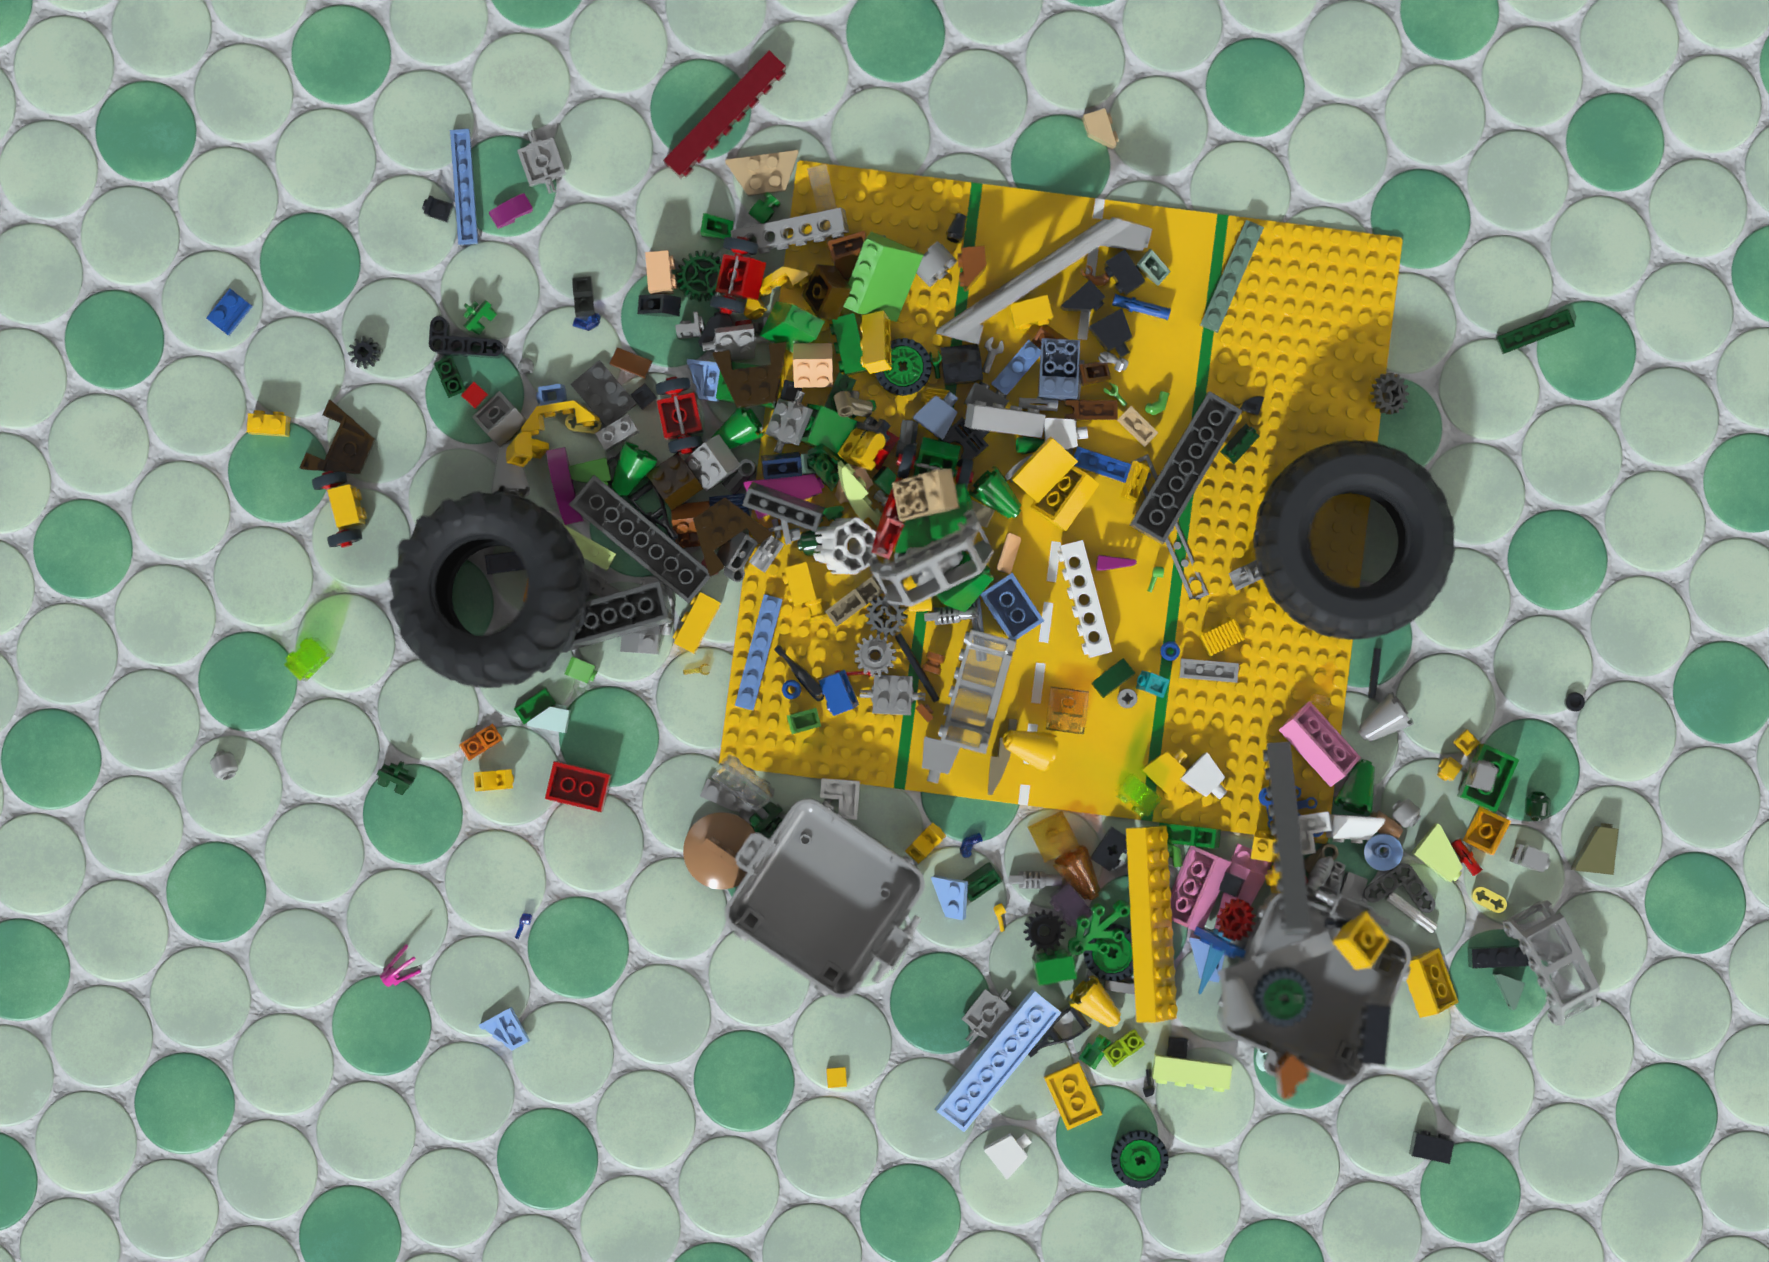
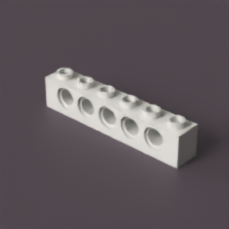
M1081 540L1061 545L1057 553L1059 561L1064 562L1065 569H1062L1064 580L1069 581L1070 587L1067 588L1069 598L1074 600L1075 606L1072 607L1074 617L1079 619L1080 625H1077L1079 636L1084 638L1085 643L1082 644L1084 655L1088 654V657L1091 658L1110 653L1112 649L1084 542ZM1071 557H1076L1079 560L1078 567L1073 568L1069 565ZM1076 576L1084 578L1083 586H1076L1074 584ZM1081 594L1089 597L1087 605L1080 604L1079 596ZM1086 613H1091L1094 616V621L1091 624L1084 621ZM1091 631L1098 633L1099 639L1097 642L1089 640L1088 636Z

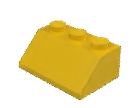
M1073 466L1039 503L1034 500L1030 507L1056 526L1067 531L1099 484L1087 473Z
M1439 948L1411 957L1409 964L1411 970L1406 981L1420 1018L1439 1014L1459 1002Z

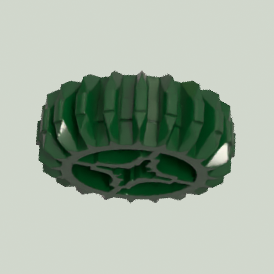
M703 250L702 256L699 255L698 251H695L696 257L694 258L689 253V261L685 258L682 259L685 266L678 265V268L683 271L676 272L677 276L682 277L676 280L679 284L683 283L679 289H687L684 295L688 296L691 293L690 299L692 301L695 299V296H698V302L702 301V297L705 298L706 302H709L708 296H715L714 292L718 282L717 278L715 285L711 287L709 278L715 272H718L719 277L721 263H717L720 261V257L717 256L713 260V252L706 257V250ZM697 262H708L713 267L703 269ZM693 266L695 274L687 281V272ZM697 269H699L700 272H703V274L706 273L705 280L707 284H705L704 280L702 281L701 278L700 280L697 279L699 278V272ZM702 284L706 291H697L690 286Z

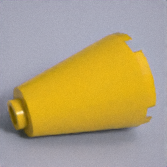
M1010 730L1004 734L1002 739L1005 749L1042 771L1050 768L1047 766L1050 761L1054 762L1059 745L1058 741L1055 740L1057 736L1052 733Z
M1091 975L1088 977L1089 981L1085 982L1083 980L1070 995L1072 1001H1068L1071 1007L1107 1027H1115L1121 1020V1013L1098 978Z

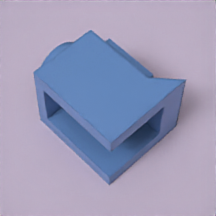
M563 384L538 387L539 392L536 393V398L541 406L567 401L566 389ZM556 392L557 400L549 401L548 393Z

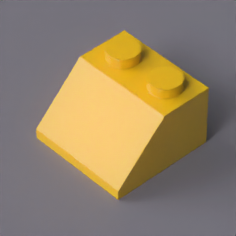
M1363 912L1343 926L1332 942L1356 970L1372 967L1389 941V938L1367 912Z

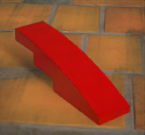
M897 477L895 482L902 481L903 479ZM893 487L883 510L871 550L872 553L888 559L905 525L902 523L903 521L899 520Z

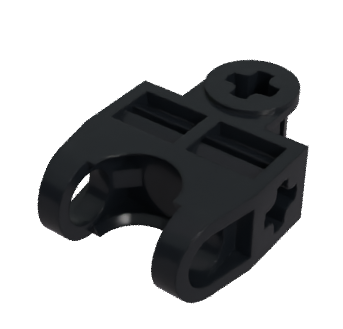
M964 417L957 421L948 430L945 438L941 440L946 443L957 442L962 445L964 451L961 459L957 462L958 467H961L964 458L973 460L989 446L983 438L991 432L964 426Z

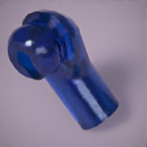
M595 313V315L590 316L586 320L575 317L573 327L591 331L600 324L601 316Z
M980 833L963 839L960 846L962 857L969 858L972 855L973 845L983 842Z

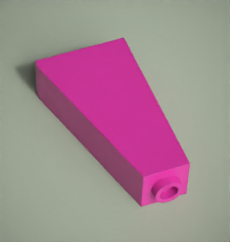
M815 474L744 482L746 491L751 483L754 482L802 500H807L821 494V489L824 488L821 478H816ZM755 510L758 519L769 516Z

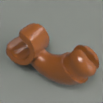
M1087 265L1090 271L1089 274H1085L1082 269L1080 270L1081 275L1086 277L1088 281L1091 280L1096 286H1104L1110 281L1106 273H1103L1101 276L1092 275L1093 269L1089 265Z

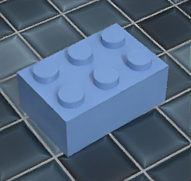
M1013 573L980 594V597L1008 639L1017 640L1044 622Z

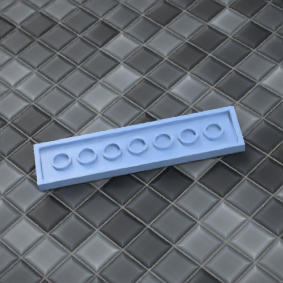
M1032 989L940 1101L935 1110L965 1132L1062 1012Z

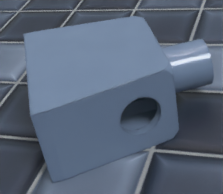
M951 392L943 400L935 396L914 415L913 419L940 440H943L957 415V411L952 406L958 398Z

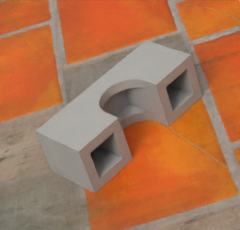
M1516 843L1510 862L1531 870L1544 872V869L1547 870L1551 859H1549L1550 854Z

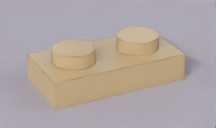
M1132 406L1117 420L1144 447L1158 434Z

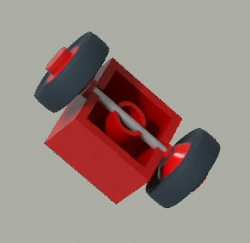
M725 237L723 247L737 254L735 256L723 254L715 292L727 296H712L710 306L721 309L720 312L732 314V312L743 313L745 303L733 297L758 301L766 263L753 258L743 257L745 254L756 255L758 244L748 241V238Z
M686 377L666 378V381L656 384L658 395H671L670 398L656 400L664 438L666 440L678 438L668 443L670 453H691L703 444L701 436H687L701 433L703 428L695 393L679 395L682 391L691 388L690 380Z

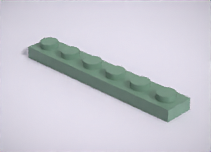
M1248 220L1245 221L1200 326L1218 333L1264 227Z

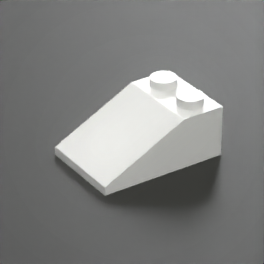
M1329 814L1332 831H1327L1326 837L1333 838V842H1344V839H1351V843H1362L1363 840H1370L1384 824L1385 819Z

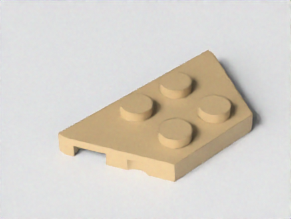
M798 150L726 159L725 162L748 196L765 194L766 192L786 191L799 153Z

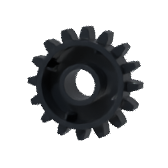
M1042 909L1040 915L1035 911L1034 918L1028 916L1030 923H1024L1028 927V929L1023 930V933L1028 934L1025 940H1031L1029 946L1033 947L1036 945V951L1043 948L1044 952H1047L1049 947L1054 950L1055 944L1061 945L1059 939L1065 938L1061 935V932L1066 931L1065 928H1061L1064 922H1058L1059 915L1057 914L1053 917V911L1051 910L1046 914L1045 910ZM1042 926H1048L1050 932L1048 935L1042 936L1039 934V929Z

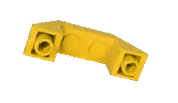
M780 267L762 280L758 301L747 299L744 315L750 320L762 317L767 308L760 297L769 295L772 289L787 283V279H790L793 286L798 289L806 288L811 274L802 270Z
M574 400L536 406L521 427V432L528 431L531 432V436L539 435V431H545L543 415L544 418L555 417V413L560 412L563 415L574 414L575 410L576 422L583 424V427L595 426L594 422H600V418L580 402Z

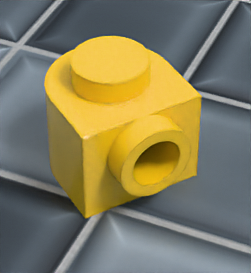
M1451 756L1448 758L1444 757L1438 765L1440 769L1437 776L1444 781H1452L1463 765Z

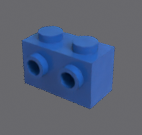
M845 669L819 680V685L823 690L822 694L825 695L827 700V708L832 712L833 716L859 705Z

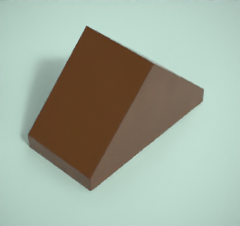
M1093 362L1079 365L1082 386L1111 380L1108 363Z

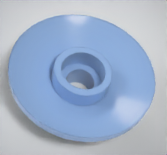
M1378 834L1367 841L1364 848V856L1372 868L1387 871L1395 868L1401 862L1403 848L1397 838L1389 834ZM1385 847L1387 851L1381 852L1380 848Z

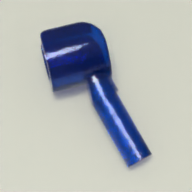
M524 913L520 917L519 928L515 935L516 939L520 938L524 924H531V914Z

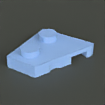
M687 359V364L692 374L691 377L696 386L698 399L719 402L716 399L720 370L716 362Z
M512 1007L478 1025L482 1030L485 1029L492 1034L493 1038L503 1042L512 1051L530 1041Z

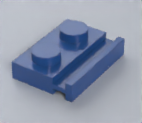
M229 289L206 319L230 336L253 306L232 289Z

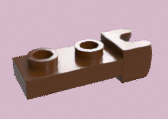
M1118 400L1064 401L1065 406L1073 408V413L1065 415L1064 419H1074L1075 421L1118 420Z

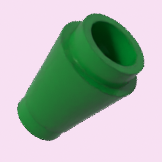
M1022 435L1016 438V452L1021 454L1036 452L1045 441L1044 439Z

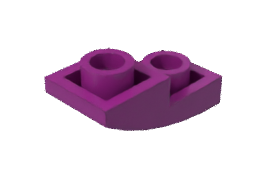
M522 193L495 207L489 212V215L497 229L514 223L516 218L531 213L533 207L525 193Z

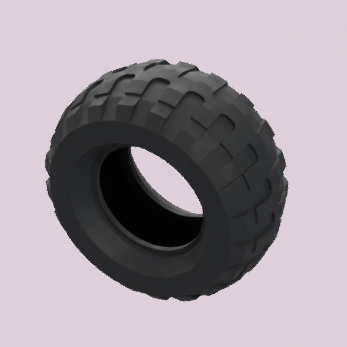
M1345 440L1310 450L1290 463L1275 478L1259 506L1253 543L1260 577L1263 579L1271 598L1290 618L1321 635L1356 640L1374 638L1399 630L1422 615L1431 606V603L1439 592L1442 591L1448 579L1447 575L1455 556V524L1453 517L1450 515L1447 498L1425 467L1421 464L1419 465L1409 458L1406 453L1396 448H1390L1374 441ZM1359 494L1369 497L1383 506L1393 519L1398 535V549L1395 560L1388 572L1370 586L1350 587L1337 583L1322 572L1313 558L1309 540L1311 524L1320 507L1333 496Z

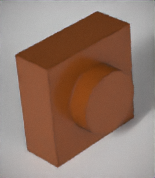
M921 703L916 707V710L927 722L934 718L932 716L934 711L928 704L923 706Z

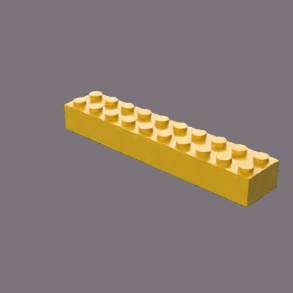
M1167 826L1126 828L1136 1022L1157 1023L1177 1019L1178 1008L1176 1005L1177 990L1175 986Z

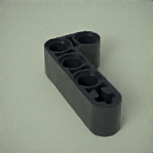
M436 316L430 322L429 347L436 354L495 359L501 358L505 354V346L499 340L449 336L450 324L445 318ZM443 321L445 324L444 328L439 331L436 330V323ZM437 340H442L443 347L438 350L435 349L434 343ZM461 342L462 348L459 351H454V343ZM475 343L481 344L479 352L472 351V346ZM486 343L489 348H495V345L497 344L500 350H497L496 353H494L493 350L486 349Z

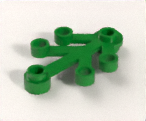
M1124 900L1116 901L1113 905L1114 912L1100 923V916L1105 913V908L1099 903L1094 904L1092 907L1091 923L1086 916L1078 917L1076 935L1068 942L1069 952L1072 955H1080L1085 950H1098L1101 954H1105L1110 949L1106 941H1099L1098 943L1089 941L1093 938H1113L1117 942L1122 941L1125 935L1121 929H1104L1119 917L1128 916L1130 906ZM1090 925L1089 932L1084 935V930Z

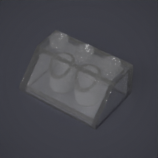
M730 754L721 761L711 776L755 811H758L770 802L774 795L775 788L767 780L760 778L753 769L746 767L737 757Z

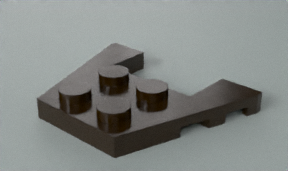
M786 342L769 344L770 365L733 370L730 350L712 352L736 407L776 403L781 371L784 366V357L787 350Z
M328 400L322 416L339 422V428L325 460L306 452L299 468L312 471H343L348 474H361L376 439L338 405Z
M725 497L693 519L710 577L725 568L714 550L747 528L758 545L773 535L768 529Z

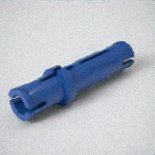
M1115 294L1112 306L1128 309V312L1136 311L1168 320L1171 308L1139 301L1135 297L1128 298Z

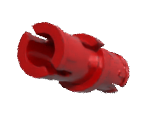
M1460 838L1451 843L1452 848L1460 857L1459 861L1465 864L1472 876L1477 875L1483 870L1474 859L1472 851L1469 852Z

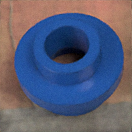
M1169 641L1162 645L1160 652L1165 660L1172 661L1179 656L1180 648L1175 642ZM1169 647L1173 649V654L1171 655L1166 652Z
M788 680L782 686V693L788 699H795L801 693V686L795 680ZM789 686L795 687L794 693L788 692Z

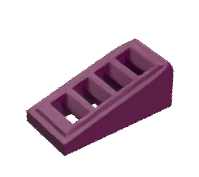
M1099 555L1097 556L1096 571L1134 566L1137 560Z

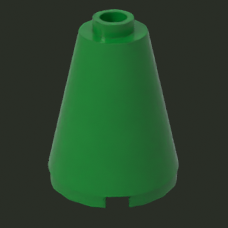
M741 407L735 410L711 438L719 434L728 448L733 449L763 437L765 431L761 432L760 428L763 426L751 409L747 410L745 407Z
M627 441L622 446L611 483L613 491L620 497L623 495L627 496L646 474L653 469L658 460L647 450L643 451L638 448V445Z
M993 466L994 470L992 472L987 470L973 484L975 489L973 492L969 490V494L1006 518H1015L1021 512V503L1000 470Z
M1362 759L1361 762L1358 761L1354 765L1335 798L1334 804L1336 806H1339L1340 803L1344 805V810L1364 815L1365 811L1368 812V815L1372 813L1375 767L1371 761Z

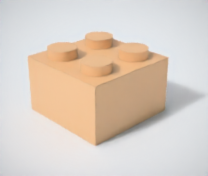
M668 250L645 252L649 293L651 295L674 294V289H677L675 274H672V270H675L673 255H670Z
M832 343L793 344L794 388L833 387Z

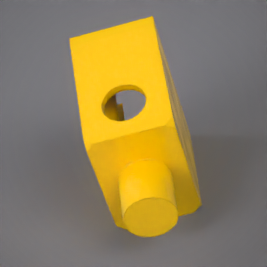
M1179 749L1173 756L1165 751L1141 770L1169 796L1186 772L1181 763L1188 755L1182 749Z

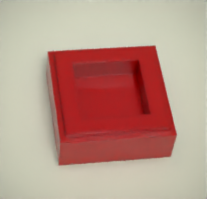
M473 382L461 396L476 409L486 399L488 394Z

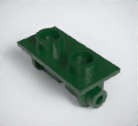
M839 372L824 407L837 412L834 396L841 391H847L851 394L856 380Z
M1245 424L1220 452L1231 463L1235 464L1260 436L1253 427Z
M823 452L818 457L810 456L807 460L808 465L822 479V483L830 491H833L840 480L838 471Z

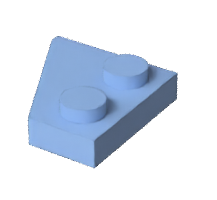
M937 875L932 876L931 880L945 917L958 920L966 919L968 881Z
M1190 937L1189 941L1198 975L1202 979L1210 945L1201 942L1198 938ZM1224 954L1209 981L1219 983L1220 977L1217 971L1222 970Z

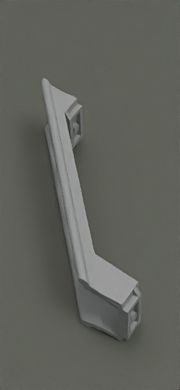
M1117 218L1103 219L939 327L936 333L979 344L984 326L981 323L1098 246L1133 251L1147 248L1152 229Z

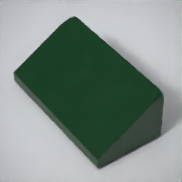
M990 862L963 879V881H968L967 898L970 902H973L1002 882V879Z

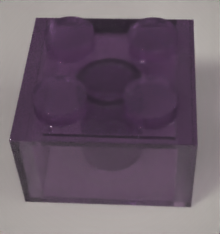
M1067 881L1049 896L1052 899L1049 903L1057 912L1061 910L1064 913L1062 918L1070 927L1074 925L1077 928L1078 917L1086 916L1089 918L1093 913Z

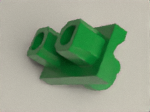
M486 300L478 308L479 304L476 301L471 306L466 303L463 305L467 309L463 316L467 319L471 315L463 326L468 331L471 330L478 335L485 329L479 322L481 317L484 316L491 322L497 315L491 307L492 305Z

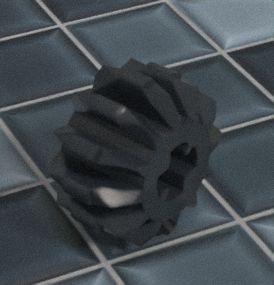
M362 336L361 343L358 339H355L354 342L357 345L350 344L349 347L354 351L348 352V355L354 356L350 361L351 363H356L357 368H360L363 364L364 369H368V363L374 367L375 363L373 360L380 361V358L376 356V354H381V350L376 349L379 344L377 342L373 343L372 338L366 341V337ZM363 349L369 351L366 357L361 355V351L364 352Z

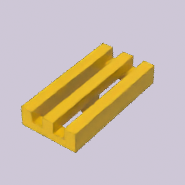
M1133 460L1121 497L1135 503L1139 502L1150 470L1149 466Z

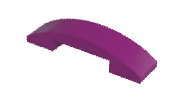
M566 447L547 450L552 486L564 524L568 525L584 521L583 516L569 505L576 497L569 469L570 463Z

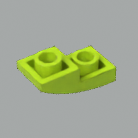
M1132 1029L1102 1052L1105 1053L1104 1057L1111 1067H1115L1146 1044L1137 1031Z

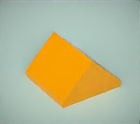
M1479 807L1462 841L1494 856L1511 821Z

